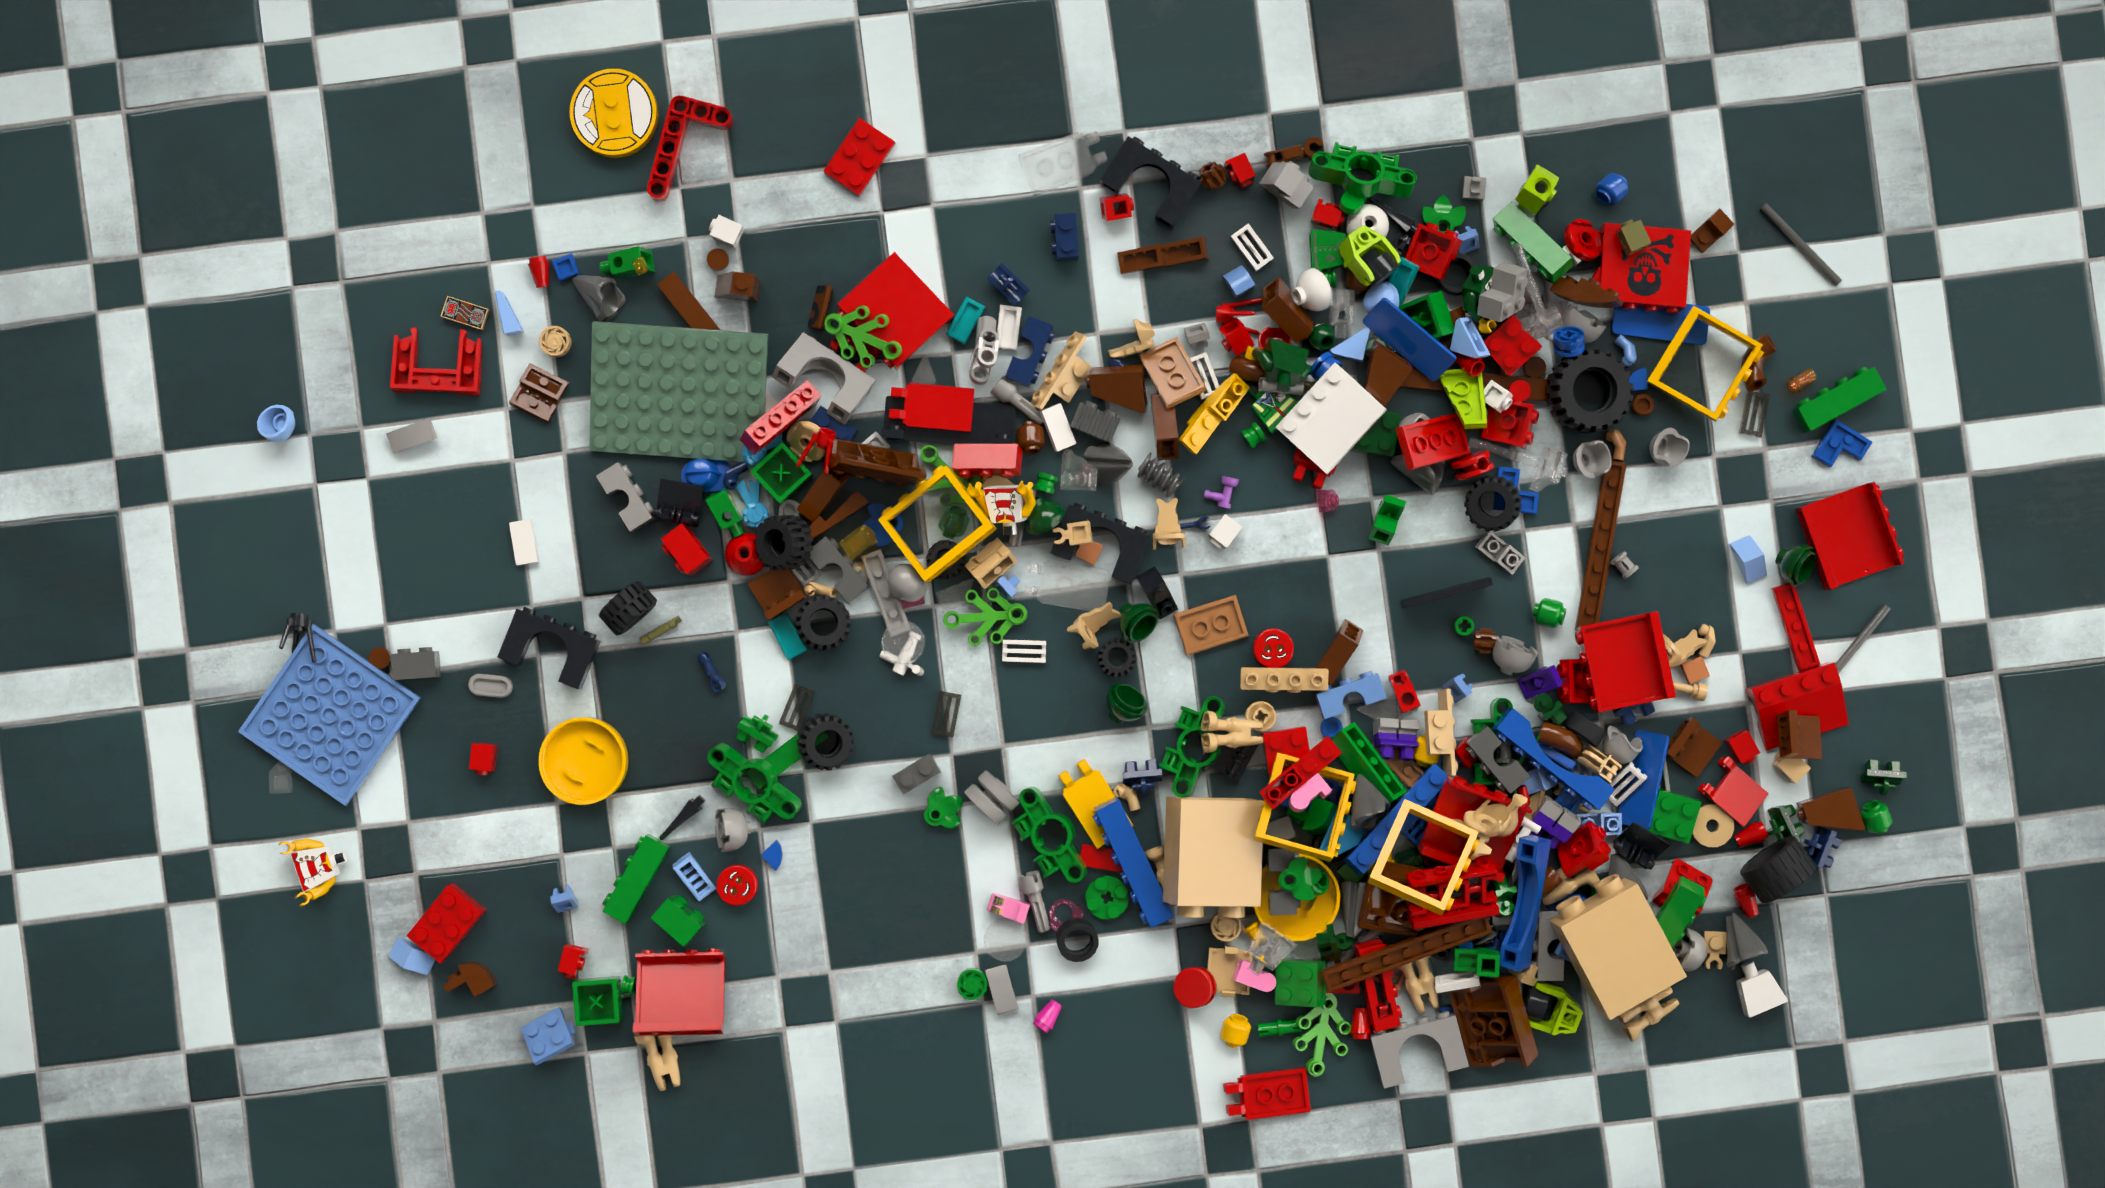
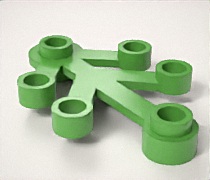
M859 306L855 311L844 316L838 313L828 315L824 323L825 329L828 333L836 336L841 348V356L844 359H851L856 354L855 348L848 345L845 334L852 337L861 358L860 364L864 368H869L875 363V358L868 354L864 342L883 350L884 356L888 359H895L901 355L902 347L898 342H886L866 333L878 327H886L889 324L887 315H877L874 320L855 328L847 324L856 319L867 318L870 315V310L867 306ZM860 309H864V316L860 315ZM880 317L884 319V325L879 323ZM834 320L838 321V328L833 325ZM892 346H895L897 348L896 353H893L891 351ZM846 349H849L851 351L850 356L846 355ZM866 357L870 359L869 365L865 363Z
M926 445L922 448L920 454L923 461L933 463L937 468L948 466L938 457V451L934 446ZM927 451H933L934 455L932 458L925 456ZM957 476L967 489L969 484L965 481V478ZM973 476L972 487L975 488L976 482H981L980 476ZM941 480L933 489L928 491L932 492L936 489L955 487L949 480ZM944 493L940 497V502L944 506L966 503L961 495L952 496L949 493ZM944 496H950L951 501L948 504L943 502Z
M991 587L986 592L987 598L991 601H996L1005 609V611H995L978 596L975 590L969 589L965 592V599L970 603H974L983 612L958 614L955 611H948L943 616V623L947 628L955 629L960 623L984 621L976 632L968 636L969 643L977 646L981 643L982 637L997 620H1005L998 630L992 631L989 636L992 643L999 644L1002 642L1003 636L1013 625H1020L1026 620V608L1019 603H1009L1000 595L998 589ZM995 590L997 592V596L995 598H990V591ZM974 592L975 598L969 600L967 597L968 593ZM1014 610L1020 611L1019 617L1014 618L1012 616ZM949 616H955L956 620L954 623L948 622ZM996 633L1000 634L998 641H994L992 638ZM977 635L979 637L977 643L971 642L972 636Z
M1326 993V1000L1330 1001L1328 1007H1325V1005L1317 1008L1313 1007L1296 1020L1299 1028L1308 1029L1311 1026V1020L1320 1014L1319 1022L1301 1037H1296L1293 1040V1047L1298 1051H1304L1307 1048L1308 1042L1316 1037L1313 1058L1309 1059L1305 1065L1307 1073L1314 1077L1322 1075L1325 1070L1324 1063L1322 1062L1325 1038L1333 1046V1052L1336 1055L1345 1056L1348 1052L1347 1045L1339 1041L1328 1025L1330 1015L1336 1023V1029L1339 1033L1347 1035L1351 1031L1350 1023L1344 1021L1336 1010L1337 999L1332 993ZM1306 1019V1024L1302 1026L1301 1021ZM1343 1024H1346L1345 1031L1341 1030ZM1302 1040L1303 1045L1298 1048L1297 1044ZM1343 1046L1342 1052L1338 1053V1047ZM1319 1065V1070L1315 1072L1314 1067Z

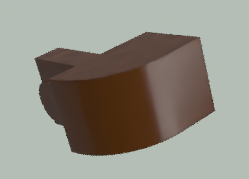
M469 961L457 966L461 975L457 971L448 976V982L443 984V987L448 992L466 982L475 997L498 983L486 965L476 961Z

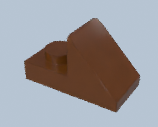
M1719 208L1691 234V242L1701 253H1704L1720 237L1725 235L1734 223Z

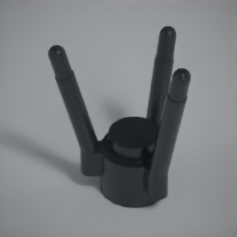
M291 613L290 617H287L279 649L284 648L291 628V632H294L293 653L298 644L299 633H304L306 629L311 659L315 663L316 656L311 630L312 620L308 619L307 614Z

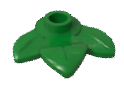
M1445 195L1436 200L1433 208L1423 207L1422 217L1426 224L1427 222L1438 226L1444 224L1446 229L1453 231L1455 227L1462 224L1466 214L1464 206L1452 208L1450 201Z
M941 786L935 788L927 798L928 807L923 814L925 822L930 826L941 825L947 829L958 826L961 820L956 813L960 810L963 799L956 795L945 796ZM933 811L938 813L937 819L932 818L931 813Z
M1298 857L1290 862L1288 869L1281 872L1278 882L1283 890L1291 891L1296 899L1308 901L1315 898L1311 886H1314L1323 875L1317 869L1307 867L1306 857ZM1286 877H1293V883L1287 884L1285 882Z

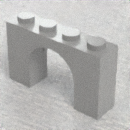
M803 332L776 365L772 378L790 389L797 379L808 370L820 369L830 373L838 381L840 391L831 401L826 413L845 425L870 393L875 379Z
M1443 1011L1437 1013V1017L1428 1019V1016L1415 1019V1023L1407 1024V1022H1400L1401 1026L1379 1032L1373 1030V1033L1370 1034V1041L1383 1088L1405 1083L1399 1061V1052L1402 1044L1414 1035H1428L1438 1042L1447 1072L1469 1067L1454 1013Z

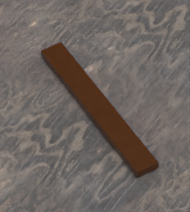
M1412 366V371L1400 386L1403 388L1446 392L1439 378L1436 381H1432L1415 366ZM1482 373L1484 389L1491 380L1508 390L1513 382L1523 380L1531 388V394L1527 400L1546 401L1549 399V393H1545V387L1550 384V382L1546 381L1547 379Z
M1611 461L1610 470L1601 475L1574 629L1576 631V627L1596 624L1600 620L1627 463Z
M1488 917L1449 923L1320 970L1326 991L1329 993L1492 933Z

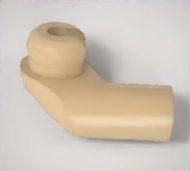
M815 582L807 583L803 590L808 597L828 595L834 598L837 595L836 588Z

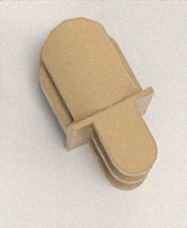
M1588 743L1585 747L1586 750L1582 751L1581 757H1578L1576 761L1594 773V776L1601 777L1610 785L1612 777H1616V771L1620 770L1622 765L1611 758V755L1606 756ZM1608 762L1612 767L1610 768L1605 764ZM1601 770L1607 773L1606 776L1601 773Z

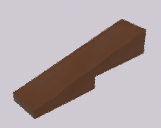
M1203 236L1163 245L1157 244L1117 252L1121 274L1209 260L1206 238Z
M674 271L657 284L691 328L721 330Z
M855 491L827 521L819 516L808 527L811 529L810 536H813V541L870 505L869 502Z

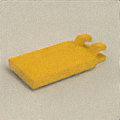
M1082 759L1076 765L1083 777L1073 782L1067 771L1062 772L1058 777L1065 787L1062 793L1064 799L1095 848L1098 849L1106 844L1102 837V834L1105 832L1102 825L1099 827L1096 825L1092 816L1096 814L1094 807L1115 798V795L1100 771L1092 770L1087 761Z

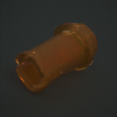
M1808 368L1795 378H1789L1787 386L1792 393H1799L1802 390L1801 388L1817 378L1813 370Z

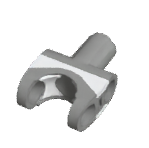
M983 316L977 319L976 342L970 358L969 378L978 385H983L988 381L991 367L995 365L998 355L999 335L996 332L997 321L991 316ZM980 372L985 376V378L978 379L977 377H975L974 373Z

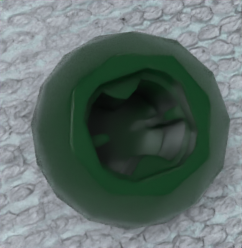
M1317 324L1313 327V331L1308 339L1313 348L1318 351H1326L1334 345L1336 335L1331 326Z

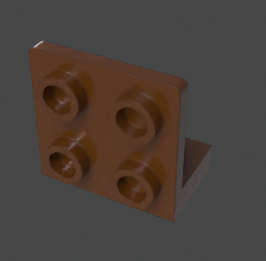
M770 569L748 583L751 591L765 611L764 615L770 621L808 598L791 570Z
M1787 710L1777 715L1780 758L1822 759L1820 719L1818 716L1797 715V710Z
M1686 717L1669 740L1666 756L1693 776L1698 777L1722 745V742L1699 726L1700 722L1696 719Z

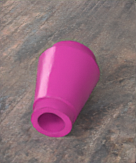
M1051 999L1034 1017L1035 1021L1033 1024L1045 1033H1048L1050 1029H1053L1062 1006Z

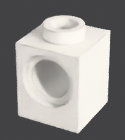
M718 215L717 219H713L709 226L712 238L734 248L737 247L745 229L743 225L721 215Z
M1224 514L1208 535L1212 538L1210 542L1219 549L1221 547L1226 549L1242 526Z

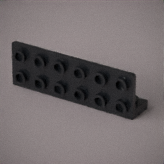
M891 396L886 397L882 439L950 445L1013 444L1015 406L973 403L971 432L906 427V424H903V420L889 419V409L904 410L905 399L892 398Z

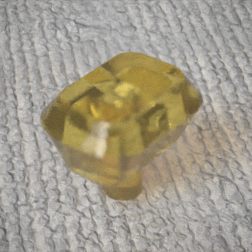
M643 257L633 260V266L638 275L647 272L648 267Z

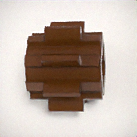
M1208 162L1199 170L1200 182L1204 188L1208 187L1210 190H1217L1226 182V171L1221 164L1217 165L1216 162Z
M1480 628V631H1475L1473 650H1478L1479 654H1490L1497 640V632H1491L1492 629Z

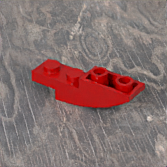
M1327 736L1259 793L1270 807L1274 809L1342 752L1330 737Z

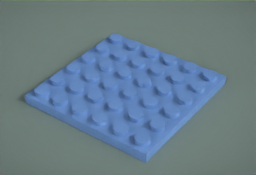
M312 624L311 630L316 662H312L306 633L238 732L346 806L414 710L421 697L398 681L392 680L391 676L369 663L365 658L317 625Z

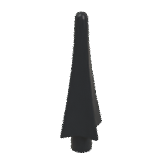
M1370 197L1369 200L1381 208L1405 235L1408 232L1413 235L1415 234L1417 226L1414 225L1415 219L1388 207L1374 197Z
M701 795L695 799H689L675 820L660 835L659 839L664 840L678 826L702 810L701 805L705 802V799Z

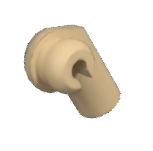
M1702 624L1699 627L1698 633L1704 636L1707 644L1701 647L1698 653L1708 658L1716 643L1715 633L1712 626Z
M1118 784L1114 788L1113 793L1116 797L1128 801L1130 811L1140 809L1136 791L1132 787Z

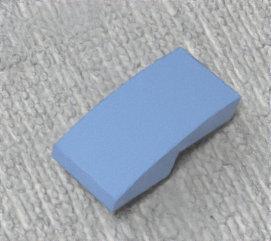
M1574 813L1581 819V824L1578 828L1592 821L1597 827L1601 826L1606 835H1620L1622 833V813Z

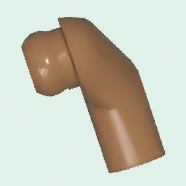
M1609 430L1606 433V440L1612 442L1615 446L1613 459L1623 461L1627 445L1626 440L1620 431Z

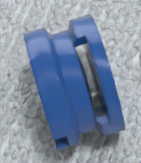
M1566 326L1554 332V352L1557 355L1573 357L1584 352V331L1581 328Z
M1326 352L1311 366L1312 372L1309 375L1314 379L1317 378L1318 381L1334 363L1338 364L1341 368L1343 364L1338 359L1335 360L1330 352Z

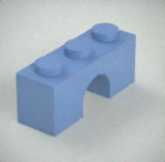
M1372 671L1360 674V679L1352 681L1351 678L1339 681L1340 686L1331 688V685H1328L1327 691H1319V693L1314 694L1322 718L1327 719L1345 713L1343 699L1349 692L1358 693L1364 705L1386 699L1387 697L1379 674H1373Z

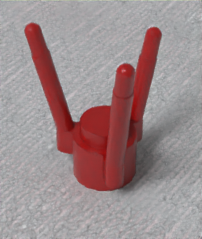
M1262 298L1222 303V306H1217L1216 323H1221L1222 327L1233 320L1234 316L1255 315L1254 311H1234L1233 307L1260 303ZM1246 327L1248 333L1259 335V331Z
M819 428L818 433L813 432L811 440L800 456L796 466L799 467L814 443L817 442L818 448L826 450L823 471L825 474H828L836 432L828 428Z

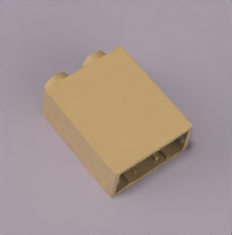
M1166 797L1163 902L1178 906L1177 916L1204 917V906H1219L1218 916L1243 918L1245 917V906H1261L1263 843L1254 841V836L1264 801L1250 798Z
M1618 874L1610 875L1597 882L1594 886L1597 894L1582 901L1580 896H1574L1561 902L1556 907L1559 915L1549 920L1597 1012L1609 1020L1687 977L1639 885L1627 878L1621 880Z

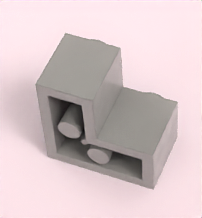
M1284 161L1273 162L1259 185L1288 206L1296 209L1301 208L1313 189V186L1308 183L1309 179L1299 171L1300 167L1292 161H1289V163Z
M1507 262L1494 267L1491 289L1479 295L1477 315L1501 322L1522 310L1525 304L1524 292L1528 283L1527 269Z

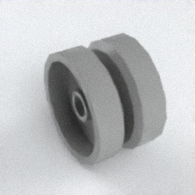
M985 770L978 777L979 783L985 790L983 791L976 784H971L965 791V794L991 820L999 825L1006 817L999 804L1012 811L1020 802L1003 782Z

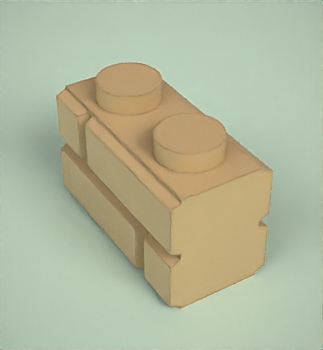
M997 537L994 541L989 542L980 553L971 557L964 566L977 582L986 589L1018 561Z

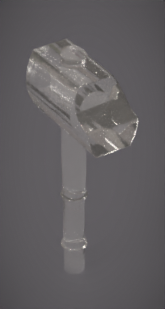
M1521 242L1515 243L1512 246L1519 266L1527 269V289L1536 312L1522 319V330L1529 333L1535 340L1545 337V340L1551 339L1554 332L1563 327L1562 316L1555 306L1545 309L1527 262L1526 253L1523 251Z
M1470 438L1468 444L1479 450H1488L1490 453L1535 467L1536 470L1530 490L1539 493L1546 486L1558 485L1560 477H1565L1568 466L1564 465L1568 454L1547 447H1543L1540 457H1536L1474 438Z

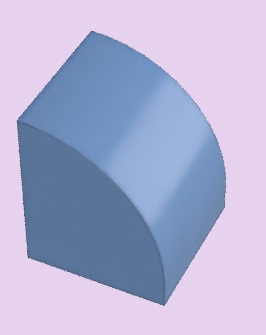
M1242 265L1222 276L1235 298L1255 286L1254 281Z

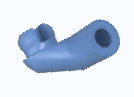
M1620 334L1614 343L1624 350L1622 361L1625 366L1630 367L1637 360L1636 348L1634 344Z

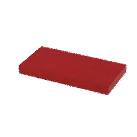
M1456 413L1395 428L1407 470L1471 454L1463 425Z

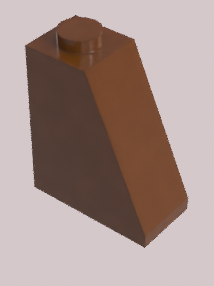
M733 271L717 275L714 297L758 303L761 281L755 274Z
M1278 276L1263 288L1262 309L1295 343L1307 339L1313 331V320L1302 305L1295 304L1292 299L1291 290L1283 279Z
M1374 340L1363 388L1385 407L1412 371V366L1410 362L1377 340Z
M1143 364L1091 368L1089 375H1086V386L1090 388L1092 396L1139 413H1145L1147 396Z
M1158 393L1151 394L1156 457L1159 458L1158 461L1179 459V437L1175 406L1167 409Z
M829 469L828 474H825L823 471L796 510L801 513L804 519L814 522L825 512L853 474L847 472L837 474L832 472L831 469Z
M1347 619L1343 621L1315 668L1328 669V684L1330 685L1333 684L1358 647L1363 633V629Z
M1851 787L1839 788L1796 803L1798 807L1795 809L1796 815L1803 824L1865 830Z

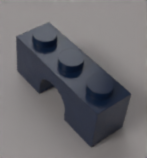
M1031 316L1028 317L1021 334V339L1033 345V354L1027 359H1019L1013 356L1005 378L1030 388L1031 383H1036L1040 373L1036 371L1039 363H1044L1048 353L1044 351L1047 343H1052L1056 333L1052 331L1053 325Z

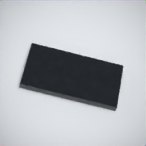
M1490 577L1402 599V608L1492 586L1493 582Z

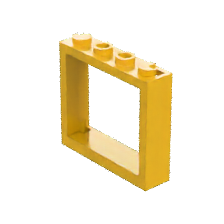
M1693 306L1647 380V383L1714 422H1717L1718 418L1723 420L1729 410L1726 405L1730 399L1733 401L1736 399L1741 391L1738 388L1742 380L1744 382L1747 381L1752 373V370L1749 369L1752 363H1758L1764 353L1761 351L1763 344ZM1697 319L1752 349L1714 412L1659 381Z
M940 466L932 472L933 476L927 481L919 482L915 486L916 490L911 494L906 493L898 499L899 503L893 508L891 506L886 508L881 513L882 517L878 519L921 578L928 583L997 530L976 500L967 494L966 487L948 466ZM947 477L983 525L925 570L889 521Z
M1277 753L1269 783L1282 773L1283 766L1289 768L1299 758ZM1328 766L1318 773L1321 777L1344 783L1326 851L1266 835L1272 808L1265 799L1254 841L1331 862L1333 856L1337 857L1340 849V844H1337L1339 835L1343 836L1346 823L1342 821L1344 814L1348 815L1351 807V802H1348L1349 794H1353L1355 791L1356 782L1353 781L1354 774Z
M1404 799L1368 883L1442 916L1444 911H1449L1453 904L1452 892L1453 890L1457 892L1463 881L1459 876L1462 870L1466 872L1471 859L1468 856L1470 851H1476L1480 841L1476 839L1479 832ZM1408 813L1468 839L1441 902L1381 875Z

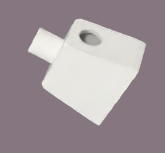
M1754 961L1741 965L1745 977L1738 979L1736 984L1744 1015L1753 1017L1788 1002L1768 970L1762 969L1757 971Z

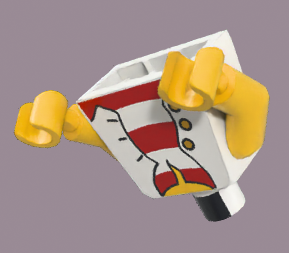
M1021 480L1019 485L989 486L983 488L984 491L981 490L982 483L976 482L975 488L972 487L971 483L967 488V494L975 497L992 523H1003L1004 535L1017 534L1016 522L1027 520L1036 505V500L1031 490L1033 487L1032 482L1024 485Z
M306 838L295 840L291 843L284 841L278 844H285L287 846V851L280 854H290L303 890L295 899L299 896L305 898V903L300 904V907L305 906L310 900L325 895L336 882L335 877L340 875L338 865L348 862L344 850L333 853L331 846H325L321 841Z

